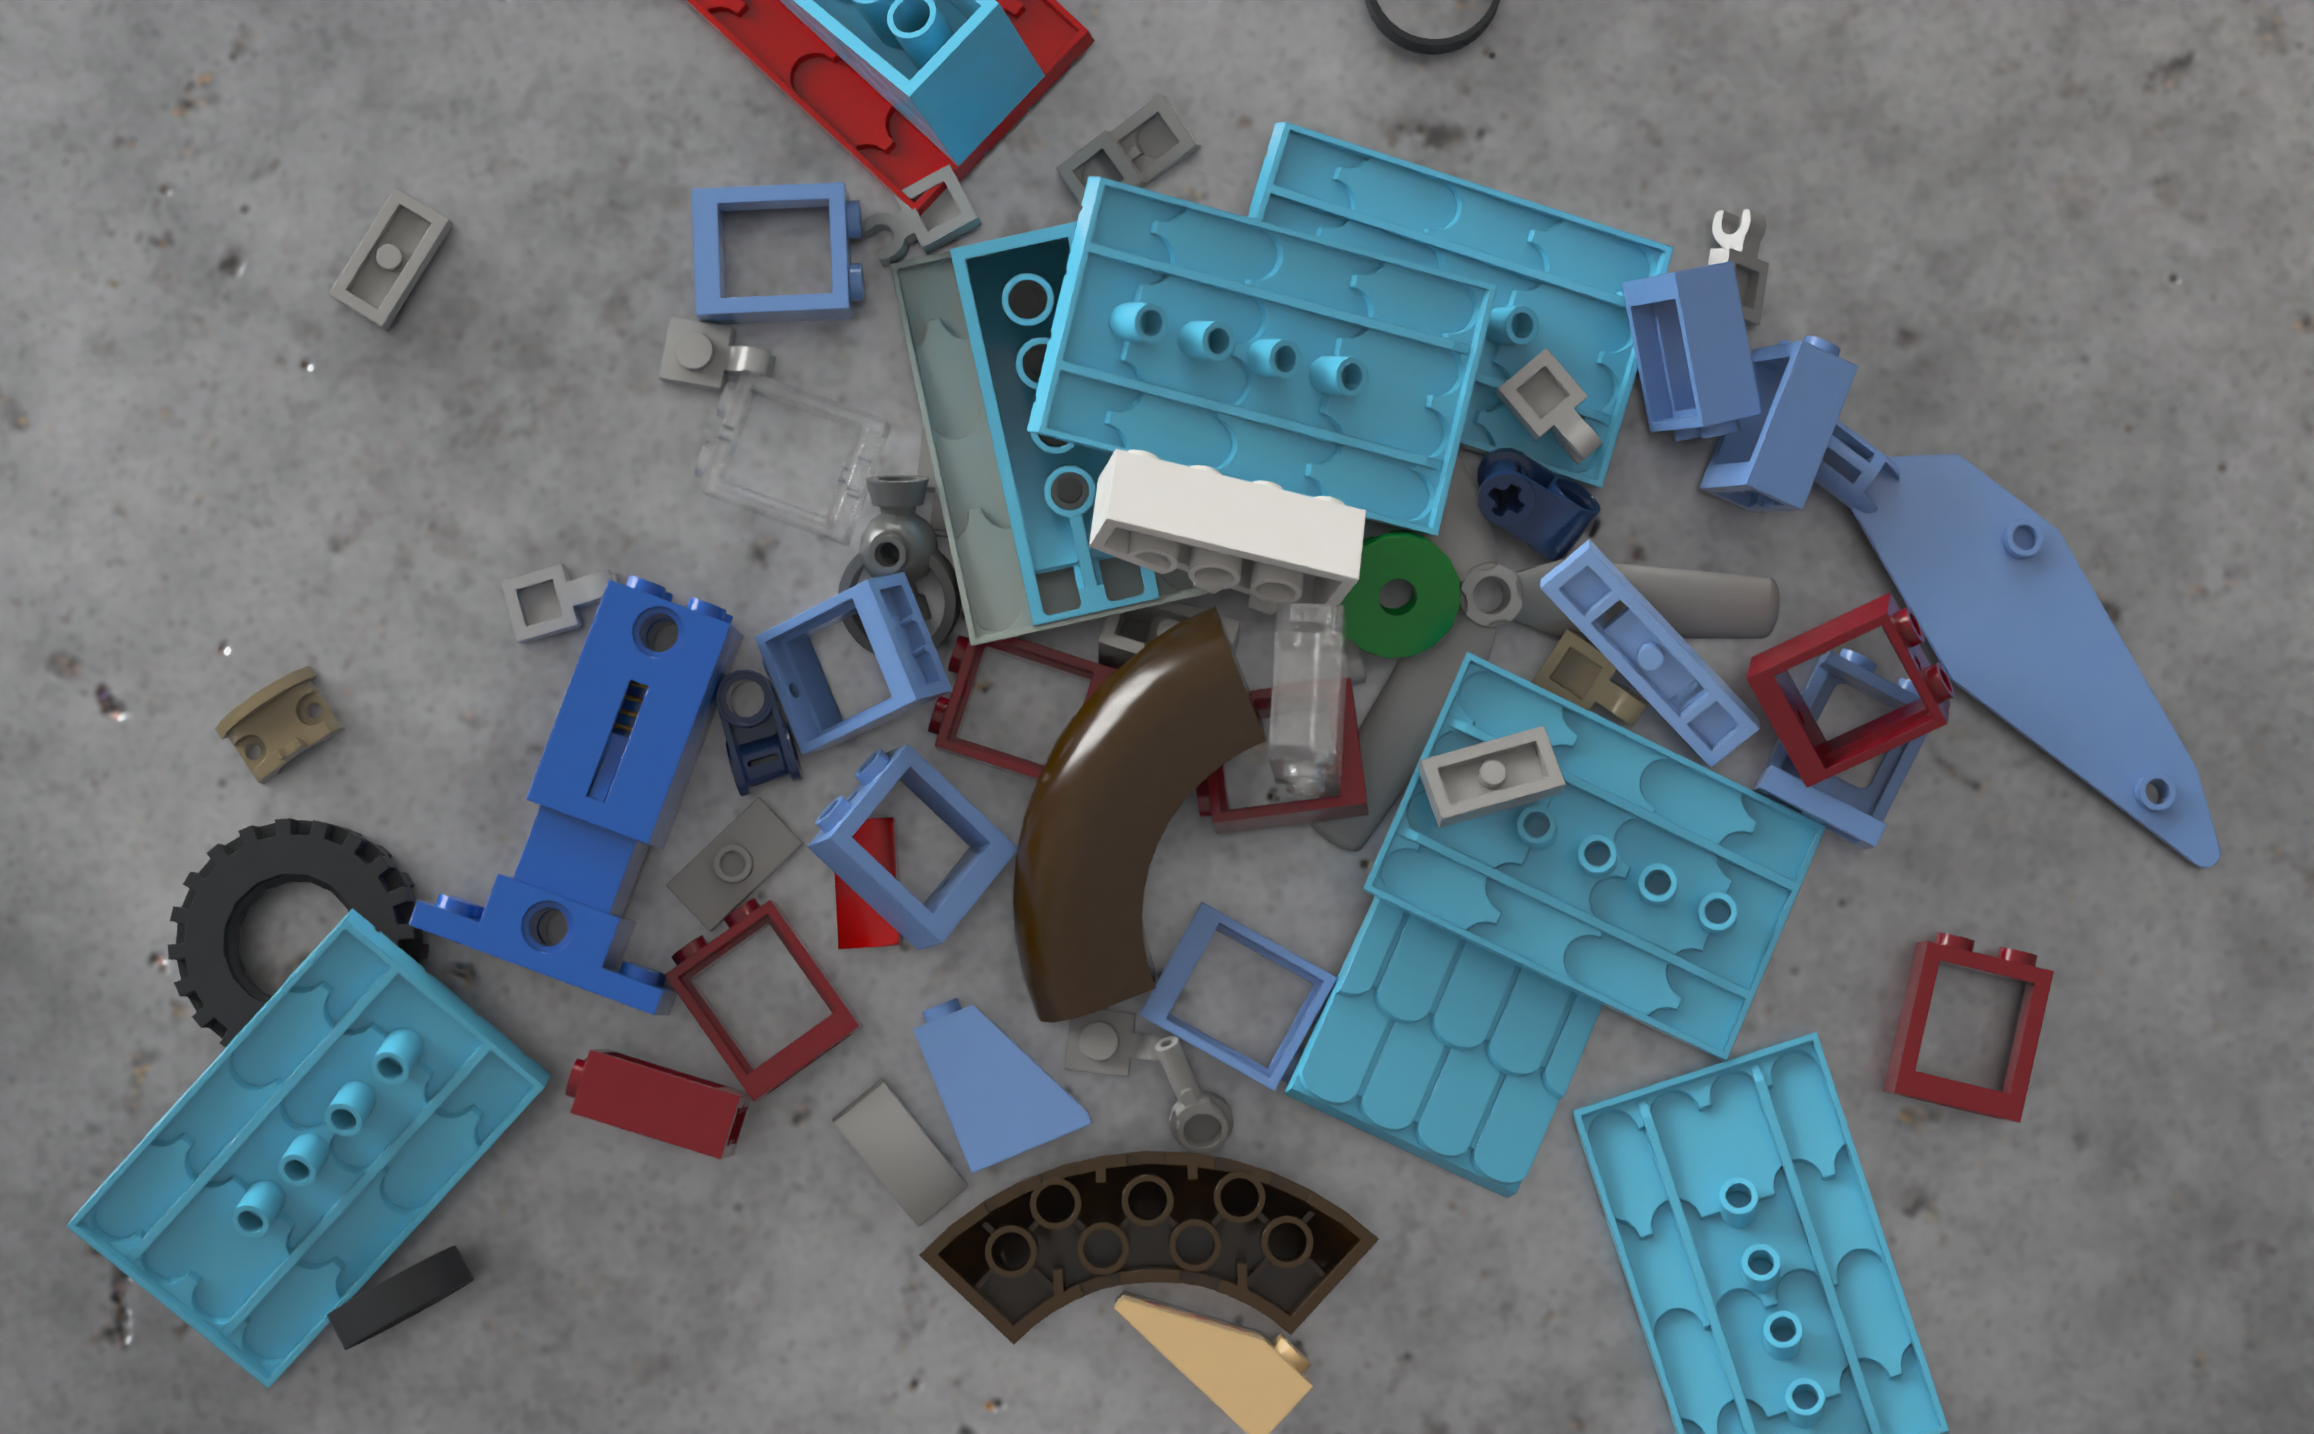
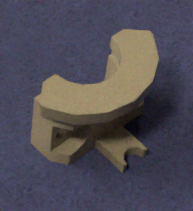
M310 666L296 670L256 692L227 714L215 728L222 740L227 737L230 739L260 784H265L277 776V772L301 752L319 742L332 739L345 730L313 682L317 676ZM319 704L322 708V713L318 718H313L311 709ZM258 745L261 749V754L257 759H252L250 751L254 746Z

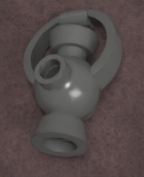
M920 475L868 477L865 480L872 505L878 506L881 514L873 518L861 536L859 553L846 567L841 577L838 594L857 585L864 568L872 578L905 572L924 621L930 620L932 615L926 596L918 593L916 584L925 579L932 570L942 586L945 600L942 621L936 632L931 636L935 648L938 649L954 630L960 615L962 601L955 570L945 555L938 550L936 533L927 520L915 513L916 507L924 504L929 477ZM857 613L843 620L845 627L856 642L869 652L875 654L859 614Z

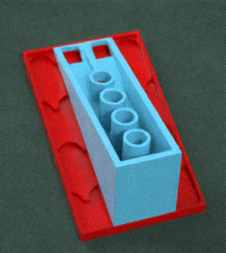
M684 0L714 30L784 92L797 107L845 149L858 164L892 195L896 194L912 210L916 208L920 216L947 188L945 182L928 189L921 197L914 201L901 190L950 164L957 179L961 182L984 158V154L990 151L1025 115L1028 111L1027 109L1031 105L1033 106L1071 66L1070 64L1074 60L1076 61L1095 41L1089 30L1056 0Z

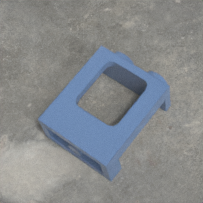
M1845 648L1841 650L1839 655L1830 651L1819 658L1801 693L1816 723L1834 688L1839 684L1849 685L1895 710L1920 699V696L1910 680L1899 678L1897 684H1894L1874 674L1877 665L1873 661ZM1927 734L1887 751L1870 784L1865 788H1858L1836 776H1832L1807 788L1778 738L1752 790L1826 826L1825 830L1864 850L1875 848L1887 826L1883 821Z

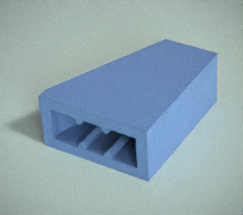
M955 998L922 1012L926 1024L913 1029L971 1173L1093 1123L1088 1110L976 1005H970L962 1009L958 998Z

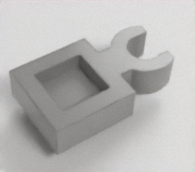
M950 164L901 190L914 201L921 197L928 189L945 182L947 188L921 216L915 207L912 210L894 194L902 209L894 215L889 213L873 214L860 225L868 238L877 235L881 231L893 233L891 243L875 253L883 266L899 262L907 253L909 244L916 240L920 242L926 254H929L982 224Z

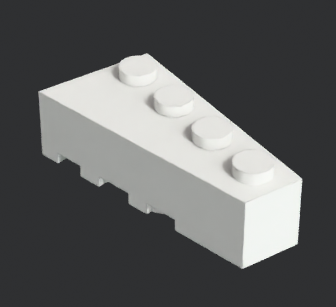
M1116 449L1098 478L1089 547L1160 574L1172 572L1176 568L1188 572L1194 587L1213 594L1222 589H1234L1250 596L1248 607L1268 615L1277 612V606L1299 614L1298 626L1318 633L1359 580L1366 510L1346 506L1341 500L1330 496L1310 497L1285 491L1278 484L1269 481L1249 482L1221 475L1218 470L1209 466L1195 465L1188 467L1160 460L1156 455L1148 451H1123Z

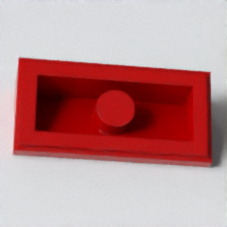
M896 818L866 819L852 838L899 881ZM834 872L838 950L903 946L902 935Z

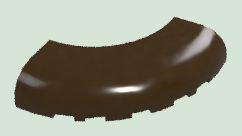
M1216 606L1171 627L1146 643L1143 649L1114 673H1109L1098 685L1095 693L1079 709L1075 717L1071 718L1061 732L1038 777L1024 814L1015 860L1013 910L1015 939L1023 979L1036 1016L1041 1022L1054 1023L1075 1019L1156 989L1155 965L1146 940L1142 911L1148 871L1157 845L1172 817L1202 781L1237 755L1266 741L1262 719Z
M1139 1151L1102 1155L1072 1162L1024 1179L986 1199L958 1219L919 1256L1012 1344L1018 1342L1032 1327L1047 1316L1077 1299L1110 1287L1148 1282L1184 1283L1215 1290L1250 1305L1272 1319L1291 1335L1374 1246L1379 1238L1340 1207L1311 1189L1274 1172L1232 1159L1191 1152Z

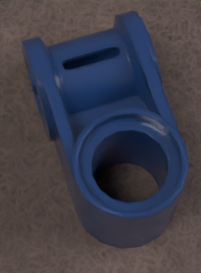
M1498 448L1490 451L1482 458L1478 466L1477 481L1480 487L1478 490V506L1482 515L1491 523L1497 524L1525 541L1533 550L1550 560L1565 559L1600 513L1599 503L1585 488L1568 478L1557 475L1519 450Z
M749 669L736 670L728 674L719 684L716 693V703L727 740L726 750L740 796L750 795L754 786L790 777L793 782L803 780L795 742L788 725H786L779 696L773 682L765 675ZM744 681L756 682L764 692L762 708L751 717L739 716L731 706L733 690ZM778 755L776 760L751 766L753 761Z

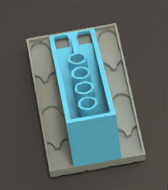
M1077 221L889 264L971 646L1210 594V592L1194 587L1188 572L1176 568L1172 572L1160 574L1089 547L1098 478L1113 454L1027 431L1033 403L1036 402L1037 398L1035 395L1048 341L1052 336L1051 329L1064 275L1067 274L1068 270L1066 267Z

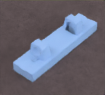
M1590 539L1541 578L1540 589L1710 767H1713L1760 729L1759 718ZM1621 600L1627 607L1605 624L1607 612L1616 602Z

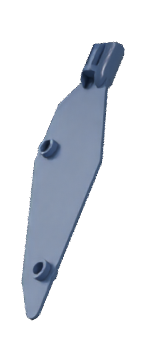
M1838 419L1814 481L1851 509L1905 603L1916 616L1922 632L1950 680L2199 868L2214 866L2220 859L2221 850L2198 770L2060 531L1961 455L1886 456ZM2148 783L2153 784L2158 790L2159 798L2156 804L2152 803L2146 796V786Z

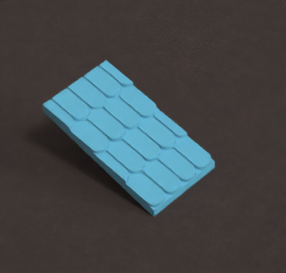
M1288 122L1275 123L1267 149L1268 153L1261 168L1249 207L1250 212L1247 217L1498 285L1459 447L1483 455H1487L1490 451L1498 448H1513L1523 452L1526 456L1559 476L1588 487L1602 488L1638 370L1622 282L1666 274L1674 247ZM1546 348L1587 394L1588 397L1574 410L1596 432L1603 442L1578 465L1563 450L1551 429L1536 441L1495 393L1501 385Z
M1088 177L1082 201L1083 208L1082 212L1079 213L1066 267L1068 270L1067 274L1064 275L1051 329L1052 336L1048 341L1035 395L1037 398L1036 402L1033 403L1027 431L1113 454L1116 449L1123 451H1148L1156 455L1160 460L1188 467L1195 465L1209 466L1218 470L1221 475L1249 482L1269 481L1278 484L1283 490L1310 497H1334L1341 500L1346 506L1366 510V520L1421 534L1438 536L1498 285L1107 178Z
M1467 652L1363 890L1387 904L1555 981L1565 988L1631 1017L1641 1024L1717 1059L1727 1061L1826 826ZM1537 727H1545L1566 784L1562 794L1445 827H1438L1418 771L1422 759Z
M1374 897L1283 1094L1508 1198L1517 1194L1522 1180L1530 1171L1558 1102L1566 1094L1603 1005Z
M353 908L233 1038L224 1051L153 1126L144 1139L97 1188L66 1226L268 1389L330 1322L327 1314L349 1301L545 1088L552 1076L535 1060L524 1055L525 1052L486 1019L481 1015L475 1014L474 1009L431 973L427 974L424 971L425 968L383 933H378L374 929L375 927Z
M1817 1032L1573 1110V1119L1606 1216V1222L1644 1332L1676 1434H1949V1428Z

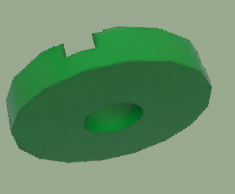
M1392 530L1390 533L1381 534L1377 537L1372 535L1363 539L1359 580L1334 612L1345 635L1363 651L1384 658L1412 657L1435 646L1451 629L1460 608V580L1448 555L1429 537L1408 530ZM1394 579L1409 581L1412 584L1413 591L1411 598L1405 605L1399 608H1387L1379 603L1380 591L1387 582Z

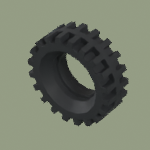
M275 819V823L260 827L251 825L239 830L240 836L226 845L216 844L206 853L211 859L199 873L190 871L183 883L189 890L182 907L173 906L170 921L178 923L176 944H168V959L177 960L181 980L174 982L179 996L189 998L197 1012L192 1016L201 1028H210L222 1039L219 1044L224 1047L228 1046L233 1038L272 997L262 992L246 974L239 954L240 927L250 906L270 889L289 882H309L331 891L347 908L348 912L353 908L370 922L378 933H383L421 965L422 959H428L429 944H423L422 930L408 925L417 903L411 890L415 884L409 874L401 872L390 859L393 855L385 848L361 836V833L316 820Z

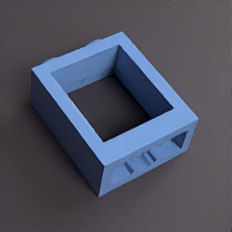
M844 182L691 189L695 309L699 321L728 325L854 319L853 301H864V274L862 263L851 262V239L862 238V228L860 226L862 224L860 200L849 201V194ZM829 207L832 293L727 298L724 211Z
M1733 261L1622 282L1650 432L1673 430L1675 441L1698 437L1710 438L1739 432L1741 430L1738 419L1762 414Z
M1804 336L1802 341L1796 342L1780 340L1778 345L1753 349L1751 358L1762 414L1738 419L1741 431L1719 436L1699 489L1752 513L1803 510L1858 366L1838 357L1841 349L1837 345L1814 336Z
M905 572L867 579L755 636L763 657L764 669L774 684L786 714L788 728L796 739L802 755L839 746L953 691ZM858 613L892 697L843 721L809 637Z
M909 744L887 753L882 749H878L855 773L854 777L860 783L847 799L843 796L837 797L819 815L815 824L821 830L807 847L919 951L942 944L1016 853L1018 847ZM899 780L970 846L924 904L852 838Z
M1201 902L1158 979L1156 989L1152 990L1139 1015L1275 1091L1280 1080L1288 1084L1304 1048L1300 1047V1044L1311 1024H1316L1337 977ZM1215 930L1313 984L1267 1068L1169 1014Z

